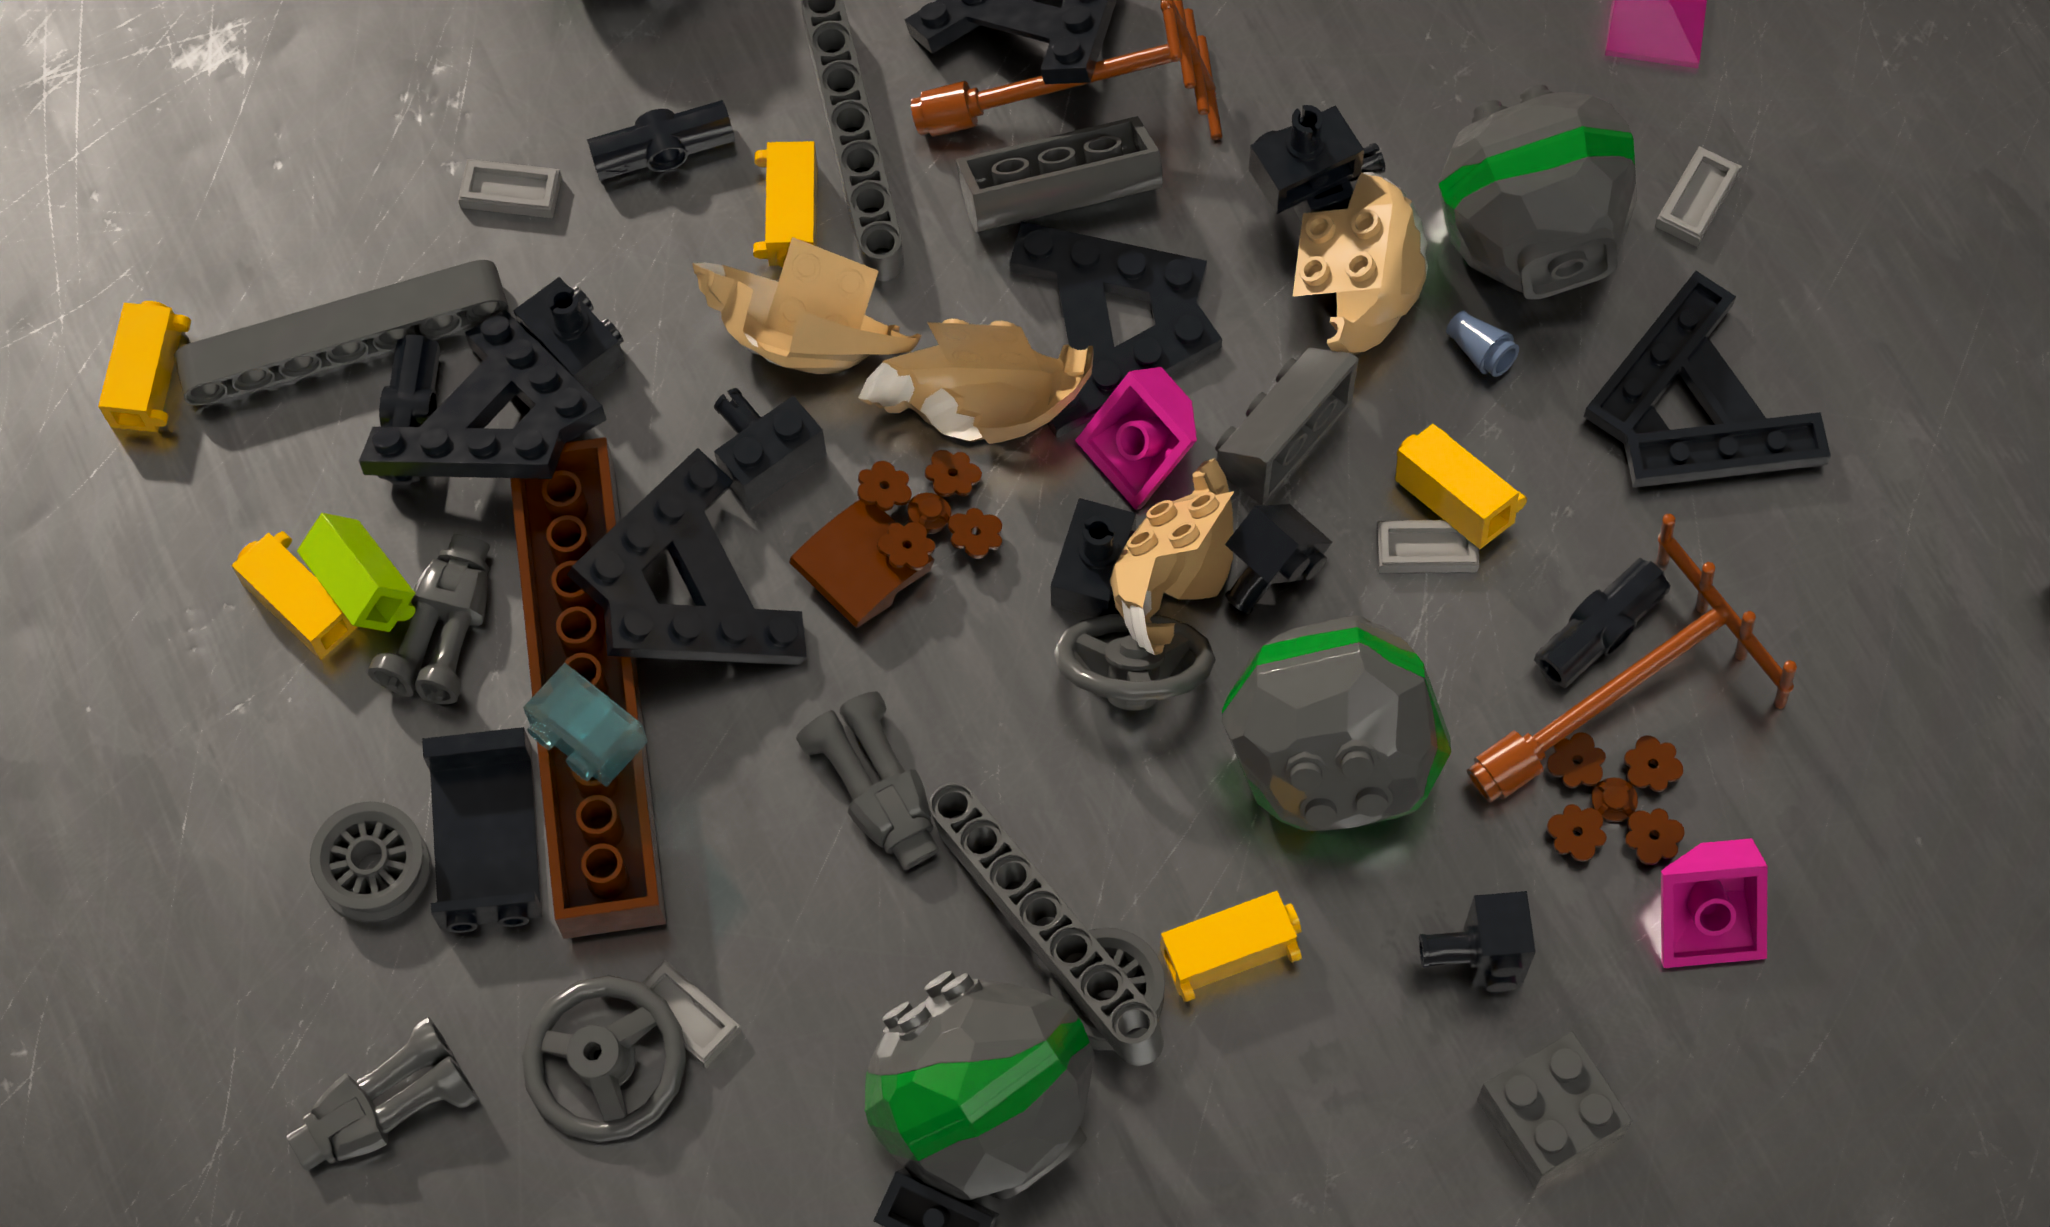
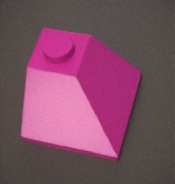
M1612 0L1605 55L1698 68L1707 0Z
M1162 367L1129 371L1075 441L1135 510L1142 509L1197 441L1192 401Z
M1752 838L1700 843L1661 870V963L1663 968L1767 959L1768 866Z

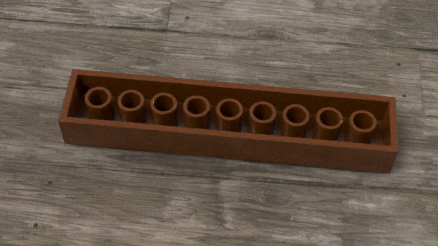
M606 437L567 442L562 450L553 479L510 478L554 916L563 939L666 924L636 657L607 656L604 609L567 576L571 567L620 521L614 463Z

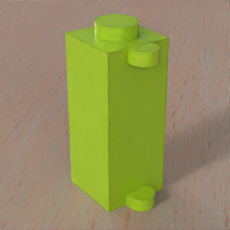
M321 512L297 549V553L350 623L357 627L391 632L397 621H407L412 618L416 610L411 600L416 593L361 522L356 519Z

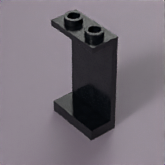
M525 728L422 738L423 758L430 770L437 892V902L431 903V913L439 928H446L450 932L463 933L477 929L478 924L498 922L501 926L516 927L527 924L529 918L542 917L532 746Z

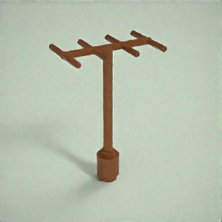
M1161 0V10L1163 12L1168 44L1097 61L1090 83L1180 61L1184 87L1186 89L1194 88L1198 114H1207L1211 139L1215 141L1220 140L1223 135L1206 37L1204 35L1197 36L1193 10L1190 8L1184 9L1182 0ZM1038 76L979 91L977 88L970 89L966 81H961L922 91L920 97L911 99V111L918 133L921 136L930 134L932 137L976 127L978 123L977 116L983 115L985 109L1088 83L1045 85L1043 77Z
M1666 514L1663 516L1661 533L1658 536L1657 562L1665 566L1669 563L1671 557L1698 590L1696 610L1704 613L1709 605L1712 609L1533 736L1527 733L1522 737L1514 730L1475 757V764L1466 771L1476 789L1489 803L1498 797L1504 800L1542 773L1544 770L1540 761L1546 757L1545 751L1725 624L1738 639L1735 658L1740 661L1745 660L1749 652L1778 688L1774 700L1775 707L1782 709L1786 706L1789 694L1794 688L1793 679L1797 669L1796 663L1788 660L1784 663L1782 670L1752 633L1756 619L1755 613L1746 611L1741 620L1712 585L1715 565L1711 562H1706L1701 571L1673 537L1675 527L1674 515Z

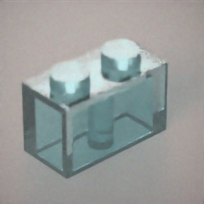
M566 663L556 671L523 707L530 724L527 731L541 746L551 750L555 745L568 756L565 761L577 775L586 781H589L593 776L606 787L648 742L643 726L638 720Z

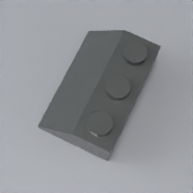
M1308 348L1298 360L1294 358L1288 360L1276 377L1277 384L1267 395L1264 392L1258 394L1246 411L1247 418L1237 429L1233 426L1228 428L1219 439L1215 450L1218 452L1217 462L1224 472L1226 479L1263 505L1352 403L1359 358L1347 352Z

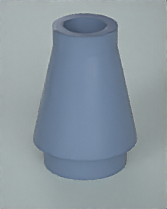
M1466 311L1458 312L1450 320L1446 328V333L1456 341L1482 374L1490 373L1494 377H1498L1511 367L1518 356L1519 346L1513 342L1512 334L1474 318Z

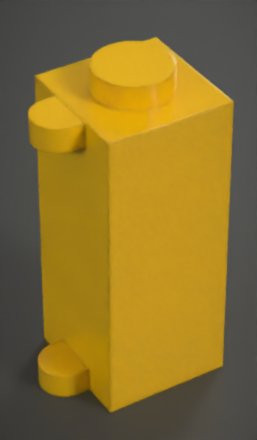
M814 141L767 142L766 150L755 152V165L766 167L765 241L753 244V256L758 259H768L769 266H780L783 268L792 237L817 246L818 164Z
M144 301L141 304H123L98 405L111 428L158 432L159 427L167 425L169 415L163 409L175 364L174 354L178 350L182 332H188L190 329V318L174 314L171 307L156 301Z
M1434 424L1418 435H1410L1398 448L1395 481L1479 549L1513 525L1516 513L1527 502L1525 495L1514 489L1449 437L1445 431Z
M284 531L277 533L274 537L268 532L259 541H253L245 546L231 566L241 584L319 660H322L358 627L350 623L319 580L287 550L292 542V538Z
M1274 891L1161 933L1160 950L1178 994L1182 996L1184 1002L1195 999L1193 990L1286 955L1291 963L1301 960L1302 955L1296 942V934L1301 933L1302 930L1293 905L1291 903L1283 905L1278 891Z

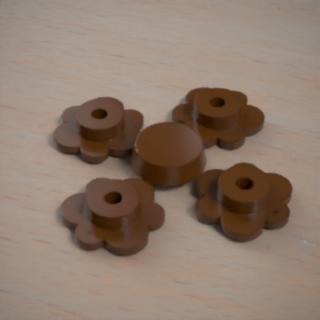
M947 450L934 452L931 457V465H928L925 469V477L933 481V490L936 494L920 493L912 499L911 489L907 486L909 482L908 474L900 470L895 471L891 463L878 461L873 464L871 470L864 469L859 472L858 481L861 485L858 487L857 496L863 503L876 504L882 511L891 510L894 504L902 506L909 503L908 519L910 523L905 526L900 523L890 524L887 534L882 535L877 542L878 551L882 555L889 557V563L892 567L903 568L906 565L912 570L924 569L928 565L929 555L935 550V543L930 538H926L927 534L940 532L947 523L950 532L953 533L951 544L958 549L965 548V552L972 558H983L988 554L989 549L997 550L1000 548L1002 538L999 534L1002 530V522L997 516L991 514L983 515V512L978 508H970L966 515L957 513L951 516L950 505L943 498L952 496L954 493L959 496H967L971 493L972 486L980 482L982 476L981 469L977 465L969 463L970 458L966 453L957 452L953 455Z
M1576 733L1570 740L1564 738L1553 746L1555 753L1550 755L1547 761V769L1553 776L1563 777V783L1568 788H1576L1580 783L1586 786L1596 785L1592 793L1594 809L1587 808L1581 811L1577 805L1570 804L1564 808L1563 815L1557 814L1549 819L1547 831L1551 837L1556 839L1554 849L1557 853L1562 855L1570 853L1579 862L1589 861L1594 856L1595 848L1602 847L1606 842L1607 836L1601 830L1603 820L1617 823L1629 817L1628 827L1630 832L1625 837V843L1629 848L1637 849V857L1642 863L1654 865L1660 861L1661 857L1667 860L1676 857L1678 853V846L1676 844L1682 841L1685 834L1683 825L1677 820L1669 819L1668 813L1661 808L1654 809L1651 814L1642 810L1635 811L1638 805V796L1634 787L1646 788L1649 786L1655 792H1662L1666 789L1668 782H1675L1681 778L1683 765L1677 758H1674L1676 748L1673 744L1668 742L1660 744L1658 739L1650 735L1640 737L1636 742L1635 749L1627 751L1624 756L1625 764L1630 767L1627 774L1629 782L1615 777L1601 781L1603 776L1601 765L1605 762L1606 754L1602 749L1594 748V740L1587 733ZM1573 761H1578L1580 765L1574 764ZM1649 764H1653L1656 768L1649 767ZM1573 832H1579L1581 836H1575ZM1654 835L1657 839L1653 840L1649 836Z

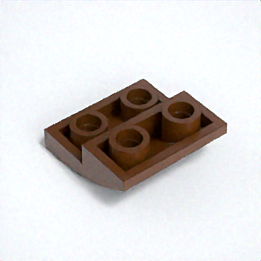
M860 500L842 511L816 532L791 556L789 561L856 628L890 607L896 593L930 572L935 560L929 555L928 565L922 570H912L906 565L903 568L892 567L889 563V557L882 555L878 551L877 542L882 535L887 534L889 525L896 522L885 511L880 510L876 504H865Z

